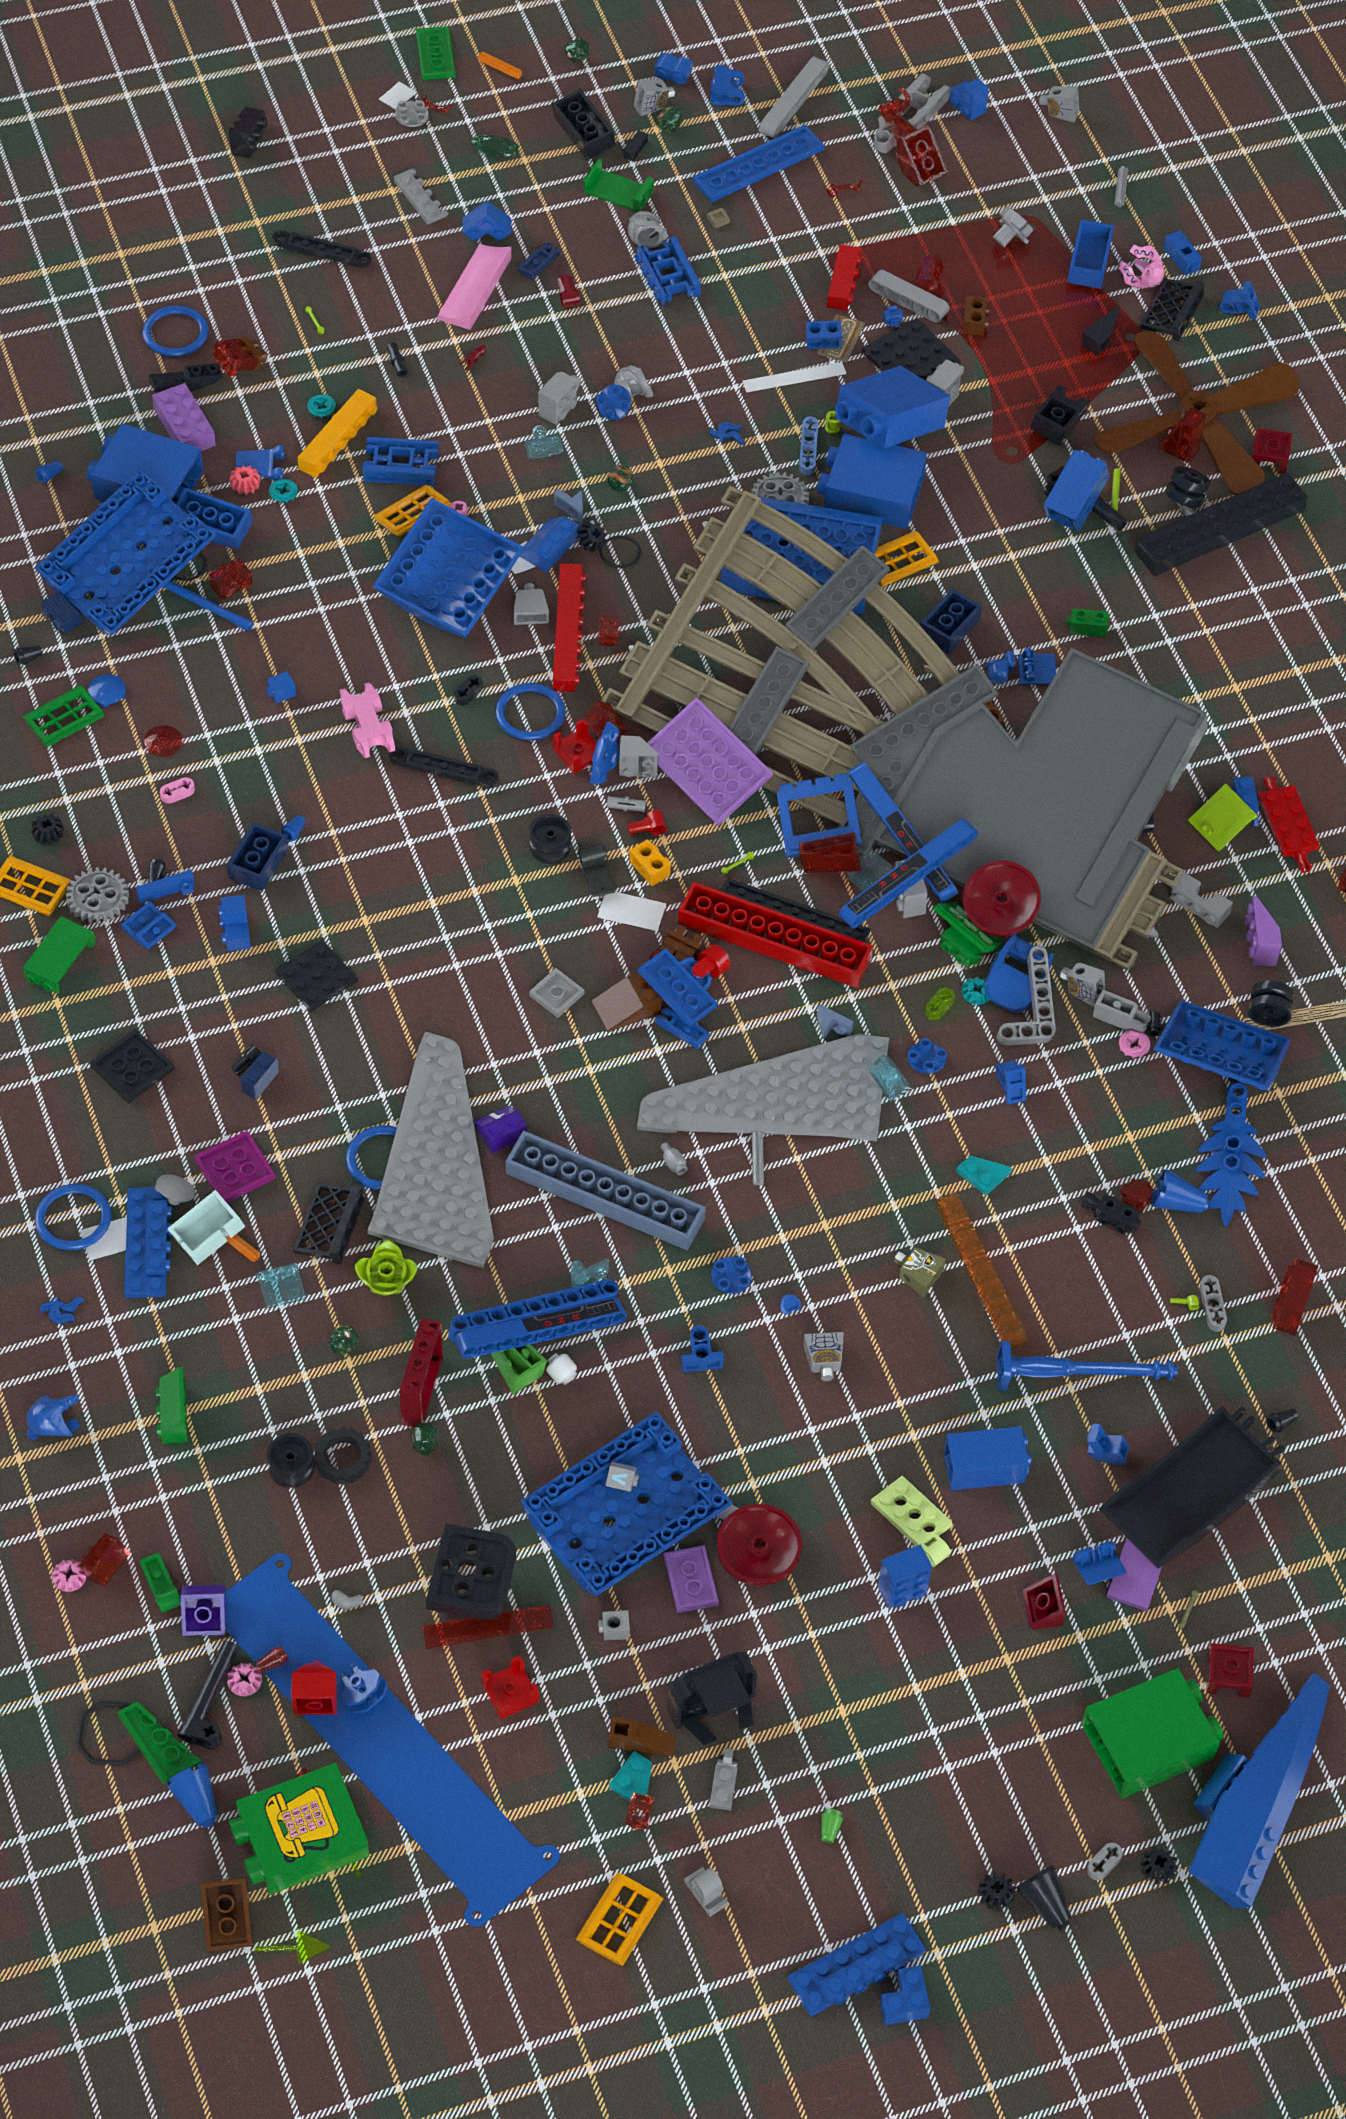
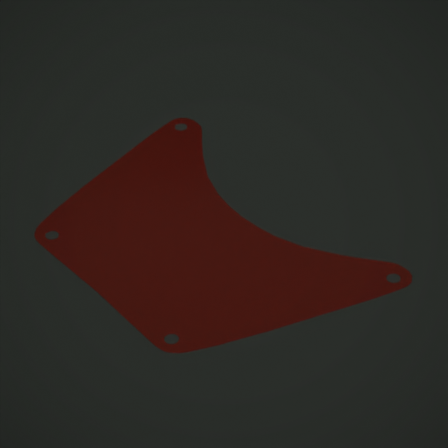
M1020 215L1027 221V224L1032 223L1036 226L1035 231L1031 232L1026 238L1029 241L1027 245L1015 236L1005 248L993 238L1002 228V225L998 222L1001 219L999 217L857 246L860 247V255H863L862 264L858 265L860 271L859 277L855 278L856 281L868 284L879 270H884L948 303L950 310L942 319L951 325L972 348L982 364L989 382L993 409L992 450L1005 463H1019L1048 440V438L1031 430L1030 426L1035 413L1059 385L1067 388L1065 396L1069 400L1078 401L1084 397L1091 402L1141 353L1135 346L1134 341L1126 340L1125 335L1129 332L1137 334L1143 331L1121 307L1119 319L1107 349L1097 356L1082 345L1084 330L1094 325L1098 319H1102L1110 310L1115 309L1118 304L1102 288L1067 282L1072 255L1036 217ZM838 252L833 253L828 260L829 266L833 271ZM966 296L987 298L986 305L990 306L989 316L985 318H989L988 329L984 328V336L963 334ZM1008 447H1015L1018 450V454L1009 456L1006 453V449Z

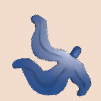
M723 422L719 424L718 431L712 430V427L710 428L709 435L720 439L721 443L723 439L732 438L739 445L745 444V440H742L737 432L741 429L740 424L737 426L730 422Z
M55 1297V1301H49L41 1305L40 1313L43 1314L44 1311H50L49 1318L56 1324H63L68 1321L74 1323V1316L68 1313L74 1312L78 1305L84 1302V1299L77 1297L71 1303L65 1304L59 1302V1297ZM60 1309L67 1313L61 1314Z

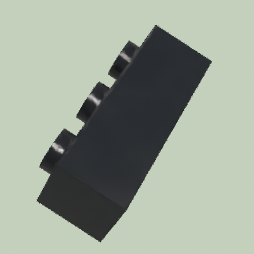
M639 130L634 134L633 139L629 141L628 146L623 150L625 159L630 161L636 159L648 142L647 133Z

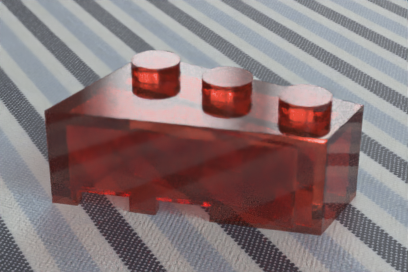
M1190 407L1159 446V449L1190 463L1200 450L1207 414Z
M855 832L799 843V854L804 873L861 871L860 851Z

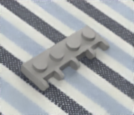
M410 169L394 176V182L427 225L448 215L446 210L440 211L437 208L441 204L438 200L432 201L429 196L432 195V191L430 189L424 191L421 187L424 181L421 178L417 180L414 178L416 174L415 169Z

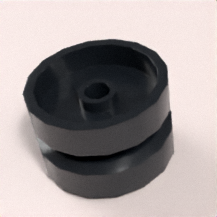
M1184 466L1175 467L1171 475L1172 481L1168 483L1165 494L1173 501L1187 507L1197 508L1202 506L1205 499L1204 493L1208 491L1211 480L1208 476L1195 469Z
M545 814L532 822L530 826V851L537 860L544 863H557L563 861L571 851V826L562 816Z
M1273 980L1256 983L1251 989L1248 1011L1250 1019L1262 1026L1280 1027L1286 1025L1292 1016L1294 1000L1292 988L1285 983Z
M294 1433L280 1435L271 1442L267 1451L268 1468L271 1478L277 1484L289 1488L302 1486L308 1482L314 1474L315 1468L311 1443L305 1437Z

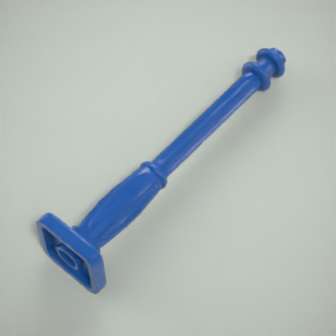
M1001 1341L996 1360L999 1391H1006L1011 1377L1015 1375L1031 1377H1069L1070 1374L1153 1376L1154 1380H1158L1161 1376L1171 1381L1173 1377H1177L1178 1371L1177 1365L1173 1364L1171 1360L1167 1361L1166 1364H1160L1158 1360H1155L1153 1364L1075 1362L1069 1358L1062 1359L1046 1356L1015 1357L1011 1356V1344L1009 1341Z

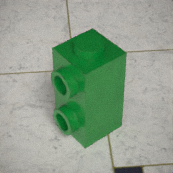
M1072 608L1071 616L1067 615L1066 626L1070 627L1069 634L1106 637L1109 612Z
M953 926L941 935L940 945L942 949L954 956L959 964L969 968L973 964H978L982 959V951Z

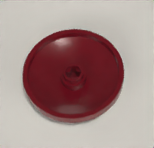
M995 861L980 867L968 879L964 888L963 904L968 919L977 929L988 935L1005 937L1020 933L1032 924L1040 909L1041 893L1037 880L1025 867L1010 861Z
M752 1504L735 1510L724 1520L718 1532L717 1553L722 1566L733 1578L748 1585L766 1586L782 1581L793 1572L801 1557L802 1537L797 1524L786 1512L771 1505Z

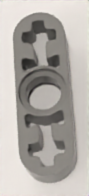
M1207 1275L1202 1278L1200 1283L1207 1325L1212 1331L1220 1332L1227 1323L1219 1280L1215 1276ZM1207 1283H1210V1285L1213 1286L1212 1293L1210 1294L1209 1286L1206 1285ZM1216 1300L1219 1306L1211 1307L1208 1301ZM1216 1313H1218V1314H1217V1319H1218V1321H1221L1220 1324H1217V1322L1214 1321V1318H1215V1314H1216Z

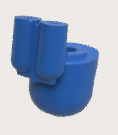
M1006 652L1002 660H989L985 663V669L988 670L991 683L1003 684L1007 681L1009 672L1015 666L1014 652Z

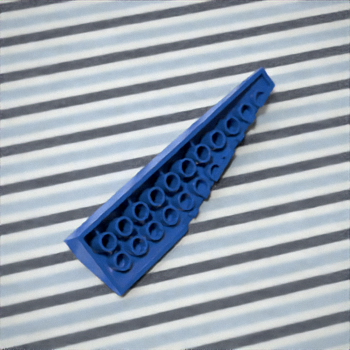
M1316 1673L1310 1676L1298 1692L1299 1696L1296 1700L1291 1701L1287 1712L1279 1717L1277 1725L1270 1729L1253 1752V1757L1243 1765L1241 1773L1230 1782L1231 1786L1229 1789L1224 1790L1221 1794L1188 1872L1233 1908L1252 1907L1303 1782L1318 1736L1330 1685Z

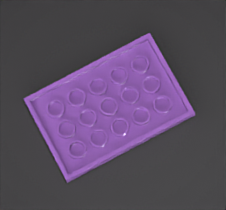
M697 697L647 743L658 753L657 766L717 826L724 822L773 776V773Z

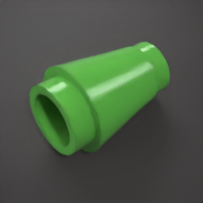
M827 1808L822 1813L821 1841L834 1843V1839L843 1821L842 1812Z

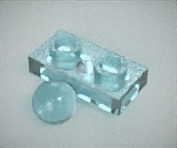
M541 425L534 427L532 431L535 439L524 441L529 460L563 453L560 436L545 437L547 432Z

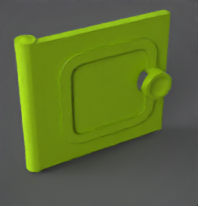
M1224 784L1188 821L1219 852L1251 820L1256 819L1257 814L1227 784Z

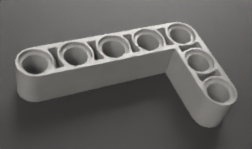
M1034 946L1027 957L1034 1021L1003 1024L997 1033V1041L1002 1045L1047 1043L1055 1033L1048 955L1046 949L1042 946ZM1033 954H1039L1042 957V959H1034ZM1036 972L1042 973L1043 976H1044V978H1042V979L1037 978V977L1035 976V973H1036ZM1037 991H1043L1046 997H1039ZM1039 1010L1047 1011L1048 1016L1040 1015ZM1041 1029H1048L1050 1035L1042 1034ZM1028 1030L1031 1036H1024L1021 1031ZM1008 1031L1011 1034V1037H1004L1002 1035V1032Z

